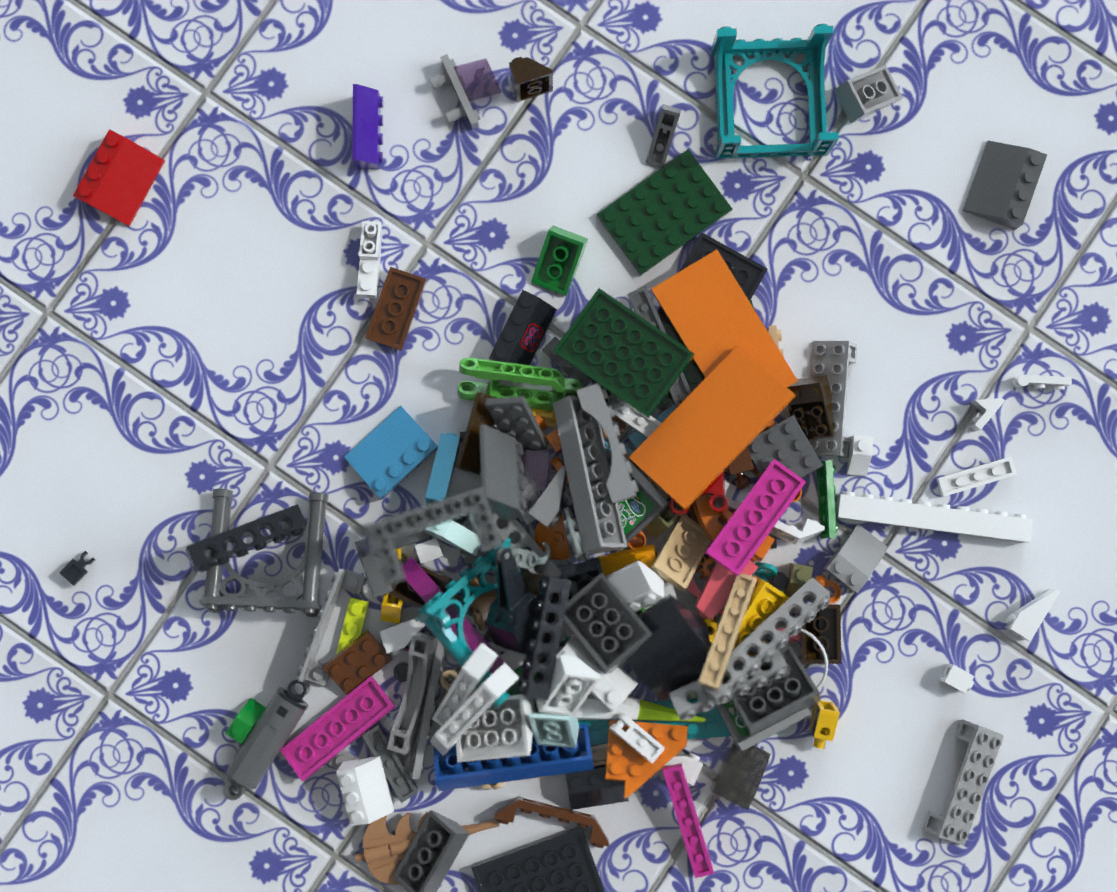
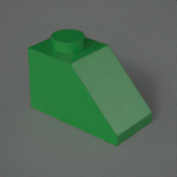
M250 698L225 734L243 744L266 707Z

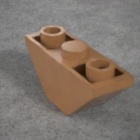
M477 577L468 582L473 587L480 585ZM494 590L481 594L468 607V609H471L475 625H478L480 632L485 630L490 604L497 598Z

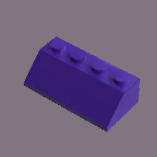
M353 84L352 160L357 169H380V163H383V152H380V145H383V133H380V126H383L384 123L383 115H380V108L384 107L383 96H380L377 89Z

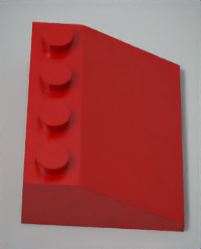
M109 129L73 196L84 204L130 227L165 160Z

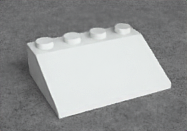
M513 695L509 696L497 708L491 705L456 741L457 762L530 755L533 729L529 713H535L534 698Z

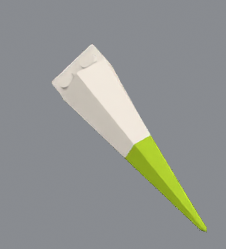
M591 693L573 716L577 717V720H619L618 717L624 713L631 720L680 721L675 709L627 696L614 712H610ZM694 716L689 720L683 719L681 721L705 722L706 719L699 716Z

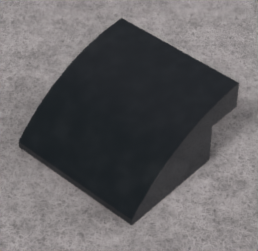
M670 594L637 615L652 635L625 661L636 676L661 700L668 698L669 693L701 677L712 646L707 624Z

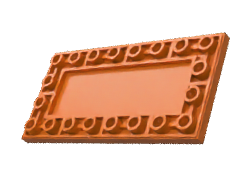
M718 250L713 251L651 289L685 347L695 354L693 360L704 378L738 345L784 386L789 387L798 381Z
M737 345L629 458L686 510L794 399L795 394Z

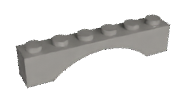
M599 383L577 390L582 409L600 423L610 442L612 466L606 484L612 503L617 504L637 497L638 486L635 480H631L630 473L633 471L630 462H626L624 454H627L624 443H620L618 436L621 435L617 424H613L612 417L615 415L612 406H608L606 399L609 398L607 390L604 387L602 388Z
M421 632L412 636L408 654L409 663L405 691L398 715L391 729L387 746L388 750L407 754L413 750L438 640L436 636Z

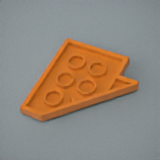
M609 720V728L613 723L616 724L618 720ZM635 722L665 748L653 764H650L619 736L608 729L605 780L625 781L624 799H627L687 746V726ZM626 725L622 728L625 733L629 729Z

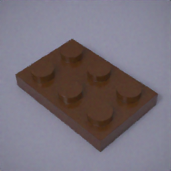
M366 630L322 665V667L340 689L348 695L366 679L373 676L392 661L393 658L389 653H386L385 648L369 630Z

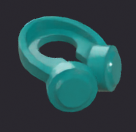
M754 563L758 568L751 576L755 575L766 581L768 577L776 576L777 568L768 563Z

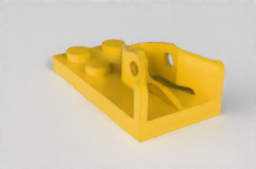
M755 575L752 577L757 578L733 650L790 598ZM750 653L748 656L751 657L756 653Z

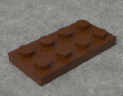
M390 267L365 339L402 351L427 279Z

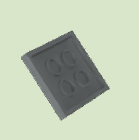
M794 415L759 434L747 446L751 460L760 476H762L773 459L800 478L823 466Z

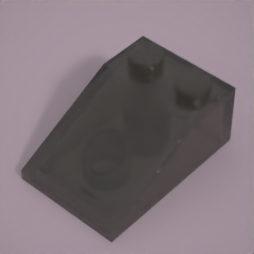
M733 740L711 785V791L748 810L758 790L771 754L754 745L740 752Z

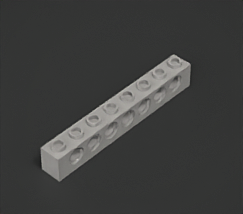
M813 577L808 580L731 652L722 680L728 679L729 682L720 684L718 690L700 684L701 690L717 705L727 701L736 688H741L750 675L756 674L764 662L772 659L775 651L779 648L782 649L788 643V639L791 636H796L806 622H811L820 609L823 610L829 605L830 592ZM806 601L813 602L811 605L805 604ZM792 614L799 615L797 618L791 617ZM778 627H785V628H786V629L783 630V631H778V630H777ZM764 640L772 641L769 644L762 643ZM750 653H757V654H758V655L755 656V657H749V656H748ZM736 666L743 667L740 671L734 670Z

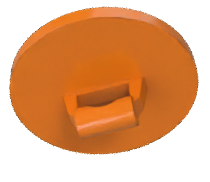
M560 513L559 516L561 518L555 527L551 526L549 529L539 522L535 529V542L544 553L545 547L542 543H547L551 550L550 558L554 560L570 558L563 522L564 518L563 514Z

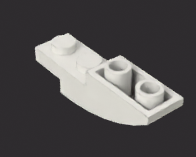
M362 221L356 292L357 297L376 298L381 260V222Z

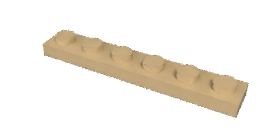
M740 573L738 577L736 576L699 684L715 690L719 689L757 578Z

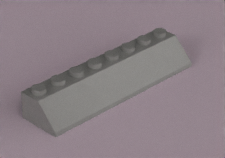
M567 396L553 403L583 553L597 554L626 548L627 543L618 503H612L606 484L611 469L602 427L593 416L582 409L579 397Z

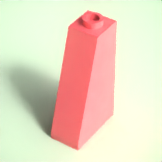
M749 560L741 573L751 576L758 567ZM715 562L695 604V607L698 609L696 613L704 620L706 618L712 620L727 603L736 579V575L718 562Z

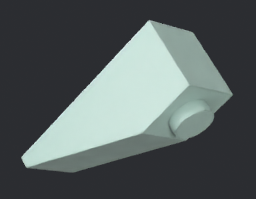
M453 520L425 528L423 531L475 557L480 549L477 535Z

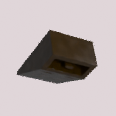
M827 375L797 379L796 383L787 387L795 394L794 399L788 404L790 415H794L808 440L833 437L832 395Z

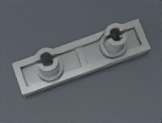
M447 54L443 55L440 58L445 69L444 73L430 78V83L434 90L448 83L452 84L460 106L445 112L448 122L451 123L465 117L468 119L472 130L479 127L478 120H481L477 109L473 110L471 107V103H473L469 92L465 93L463 89L465 84L461 75L457 76L455 72L457 66L454 59L450 60Z

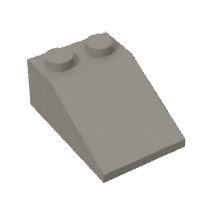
M886 65L851 78L834 90L850 123L861 120L903 98Z
M857 524L822 569L852 593H858L889 547L861 525Z

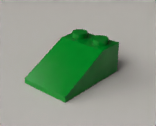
M553 225L548 230L531 283L566 296L582 259L588 238Z

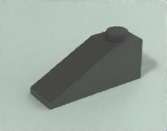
M663 104L647 156V164L661 168L665 165L681 109Z

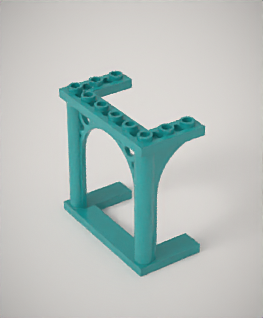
M825 23L817 24L813 27L807 40H802V38H792L791 40L775 38L772 41H764V39H755L753 41L736 40L737 28L731 29L729 26H724L717 29L711 47V56H714L718 137L715 159L829 155L839 140L838 132H827L824 62L826 47L834 33L833 26H828ZM783 54H786V55L791 54V57H790V58H785V57L783 56ZM797 54L805 55V60L801 64L794 62V57ZM736 55L742 57L744 65H736L732 57ZM746 55H754V58L748 59ZM774 60L791 66L800 74L805 82L808 93L810 144L740 146L741 135H735L733 91L738 77L746 68L760 61ZM809 64V67L806 68L808 72H804L802 68ZM732 69L737 70V73L731 74Z

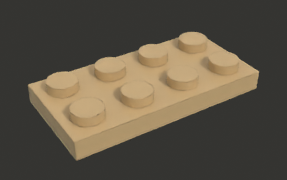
M686 515L680 516L653 563L651 570L683 592L687 588L711 541L700 525Z

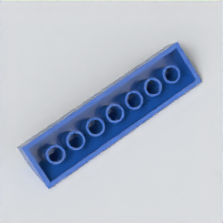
M588 723L579 725L576 748L537 745L533 733L530 755L457 762L456 743L444 756L433 746L434 777L439 791L594 770Z

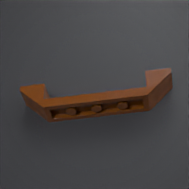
M518 797L495 811L494 818L498 819L497 822L507 825L509 822L513 823L516 809L520 808V811L523 813L531 814L533 811L539 813V816L550 819L553 816L563 823L573 821L577 822V826L583 828L592 826L589 836V842L592 843V846L597 848L609 847V839L595 815L523 797Z

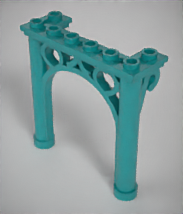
M508 537L505 541H502L503 545L500 547L509 548L512 545L510 543L511 539ZM499 547L486 551L488 554L486 557L480 556L472 563L474 567L471 570L467 567L460 573L461 579L457 582L455 580L451 581L445 587L447 591L443 594L441 592L436 594L417 611L419 615L414 619L416 622L420 621L421 624L424 622L462 668L473 655L463 634L464 616L470 604L478 596L497 590V580L495 584H489L485 581L484 574L491 570L497 575L495 552ZM478 575L480 585L478 587L470 586L468 582ZM459 590L462 591L463 598L461 602L454 599L450 600ZM449 605L455 606L458 610L457 618L450 619L444 612L445 608ZM452 624H456V635L450 629ZM564 633L562 636L566 639L560 642L559 644H564L572 636L568 637L566 633ZM489 670L478 682L477 685L479 687L492 676ZM505 691L492 706L494 708L500 706L510 696L509 693Z

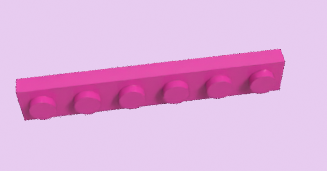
M682 763L663 767V774L694 876L699 878L714 874L713 865Z

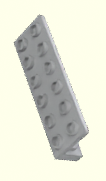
M813 341L810 377L823 375L828 377L832 395L834 428L833 437L808 440L817 455H834L841 458H849L850 439L843 437L848 366L849 363H856L857 344L851 341Z
M339 569L338 572H334L331 580L334 583L333 587L327 591L324 601H327L324 609L321 608L318 615L319 625L314 627L311 634L312 644L307 646L304 657H306L305 663L300 665L297 672L299 676L298 681L309 680L323 686L327 685L330 676L324 671L322 667L324 664L315 661L341 589L360 595L366 576L347 569Z
M961 720L956 738L969 743L967 752L944 815L941 816L928 811L923 830L939 838L965 845L996 756L1004 737L1002 734L969 721Z

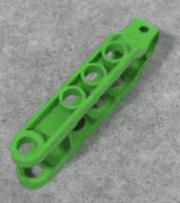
M463 358L459 362V372L462 374L490 380V383L460 382L457 394L465 400L474 401L477 391L495 398L524 396L530 408L552 411L554 410L553 403L567 396L579 397L577 390L583 388L580 381L565 378L557 369L476 358ZM499 380L514 381L513 383L533 384V386H552L554 389L552 391L505 386L499 385Z

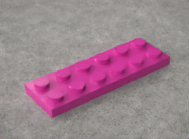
M773 459L708 548L706 554L738 577L806 481Z
M370 676L280 751L300 780L304 782L394 709L395 705L375 678Z

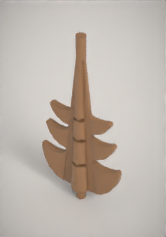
M426 812L421 817L418 824V831L429 812ZM406 813L398 821L395 835H391L387 830V815L369 823L363 836L364 852L355 854L356 862L366 860L372 875L383 883L399 885L393 878L397 870V862L402 861L418 833L414 832L410 827V813ZM498 819L462 827L471 835L479 831L499 827L500 825L497 822Z

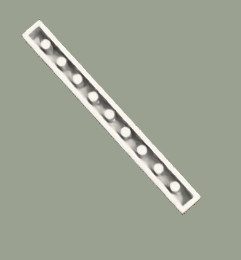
M843 491V494L837 495L835 518L1017 542H1031L1033 519H1027V515L1015 514L1014 517L1007 516V512L1001 511L989 514L986 509H976V512L969 511V507L963 506L951 509L948 504H938V507L931 506V502L919 501V504H912V500L900 499V502L893 501V497L881 496V499H874V495L862 494V497L854 496V492Z

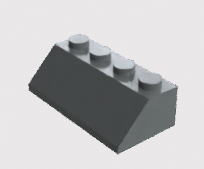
M430 810L394 873L393 878L407 892H437L467 840L469 833L457 822Z

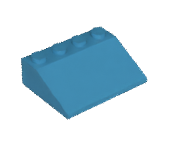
M400 406L344 458L379 498L384 499L437 450L438 445Z

